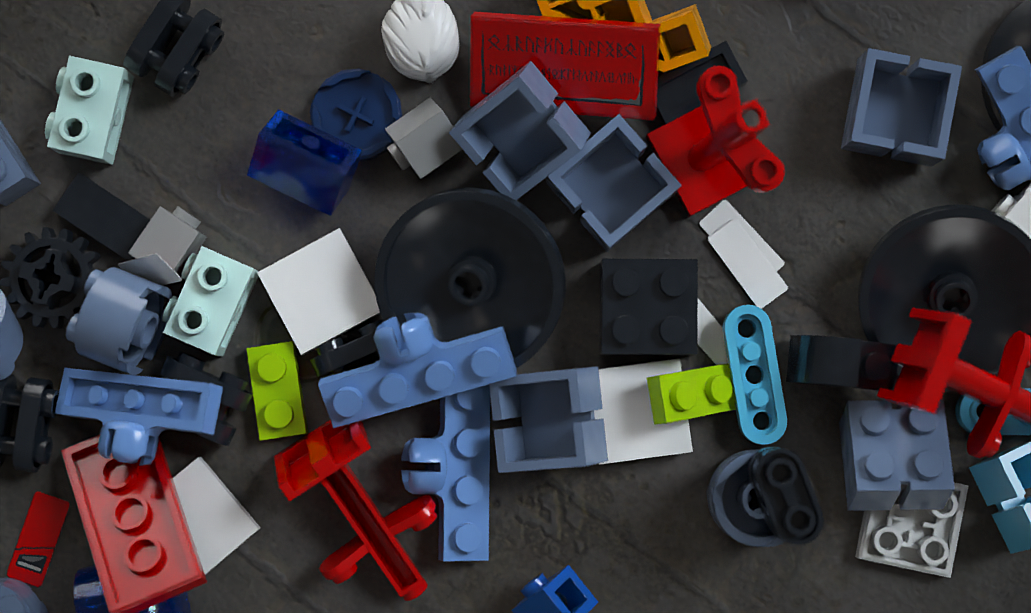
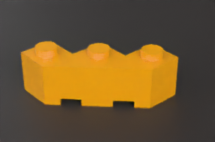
M536 0L542 16L661 24L658 70L662 72L707 57L711 50V45L696 4L652 20L645 0Z

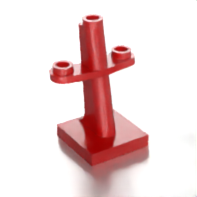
M724 66L711 67L699 77L696 88L701 102L700 107L646 135V139L654 154L682 185L676 192V195L688 217L707 209L746 187L758 193L772 191L781 184L785 175L783 162L756 138L770 126L764 108L758 103L757 99L741 105L736 75L732 70ZM750 110L755 111L759 116V123L755 127H748L743 119Z
M918 308L911 309L909 317L921 323L912 345L897 344L891 361L903 366L894 390L880 388L877 397L893 404L935 414L944 389L948 388L986 405L968 437L967 452L978 459L994 456L1000 447L1002 440L1000 430L1008 415L1031 425V392L1020 387L1024 371L1031 365V336L1018 331L1009 338L1004 347L998 376H995L957 358L972 322L971 320L955 313Z
M331 420L275 455L274 462L278 486L289 502L320 482L357 533V536L329 555L320 565L319 570L326 580L332 579L335 584L348 580L358 569L356 562L370 552L396 592L405 601L417 598L426 590L427 582L395 535L409 528L417 532L430 526L437 518V514L434 511L436 504L430 495H423L385 517L381 515L348 465L349 462L371 449L362 420L333 428Z

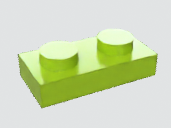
M294 341L246 348L260 441L307 434L308 428Z
M729 363L646 377L654 425L736 410Z

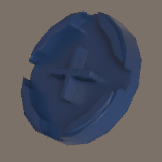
M360 68L342 70L327 78L319 87V91L316 93L310 108L312 130L322 147L335 157L351 162L373 160L387 152V147L394 142L385 131V128L403 116L401 101L392 85L383 77L381 78L379 75L371 73V71Z

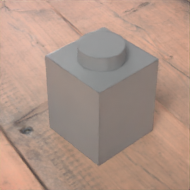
M431 97L385 128V131L394 142L387 147L394 160L402 170L410 166L420 179L462 150L460 145L449 134L453 125Z
M160 206L128 253L136 259L158 254L181 276L189 256L192 253H197L207 236L197 230L201 221L177 206L174 212L171 213Z

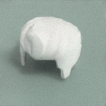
M395 0L391 9L388 10L382 21L381 29L388 59L395 69L404 76L432 83L448 71L458 57L460 45L455 17L444 0Z

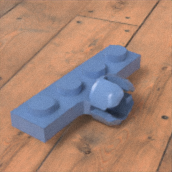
M1016 46L975 69L1003 122V126L998 133L980 142L977 148L982 164L986 163L988 167H992L987 171L991 180L1004 190H1011L1021 183L1031 180V63L1021 46Z
M422 313L404 314L407 322L401 324V326L397 317L386 320L377 326L374 335V341L380 355V359L377 362L324 377L319 381L318 386L333 428L516 377L517 369L503 326L450 342H440L434 337L428 317Z
M64 368L55 414L102 421L103 427L101 428L98 450L101 456L110 459L112 453L113 458L119 462L134 464L140 459L139 465L151 464L156 457L159 442L158 436L164 430L214 435L223 387L211 383Z
M488 384L440 398V429L438 435L433 438H412L405 443L401 461L425 462V470H401L405 489L412 494H433L437 496L439 502L438 560L489 561L490 387Z

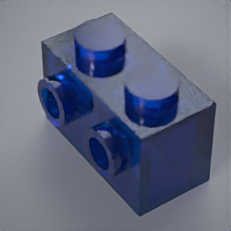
M278 109L258 135L247 176L331 216L349 191L362 150Z

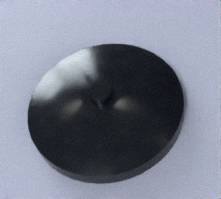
M456 188L442 191L423 199L407 210L394 223L383 240L378 253L374 274L376 301L384 322L390 318L397 317L401 326V324L407 322L404 314L422 313L428 317L434 337L440 342H450L503 326L515 366L518 368L530 360L543 347L554 331L564 306L566 278L562 257L554 238L544 223L532 211L518 201L492 190Z
M972 205L936 206L922 210L900 221L875 245L866 260L859 280L858 310L867 340L869 342L897 345L900 343L912 345L921 323L909 317L912 308L955 313L972 321L957 358L998 376L1004 347L1009 338L1018 331L1031 336V238L1008 218L986 208ZM899 364L897 369L898 376L900 375L901 370L903 368V366ZM948 388L944 389L946 392H954Z

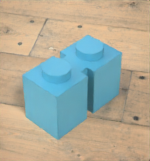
M1030 441L1006 449L969 467L987 506L996 504L999 510L992 514V517L1010 554L1031 549V496L1024 497V494H1026L1024 489L1031 488Z

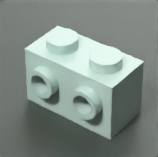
M69 56L67 67L60 69L56 80V93L60 94L56 112L49 114L45 125V138L49 139L47 147L60 154L113 165L134 76L123 67Z
M201 246L198 255L192 253L186 261L181 278L186 280L179 297L173 296L165 308L162 321L166 322L167 325L163 333L213 355L223 356L257 281V272L259 271Z

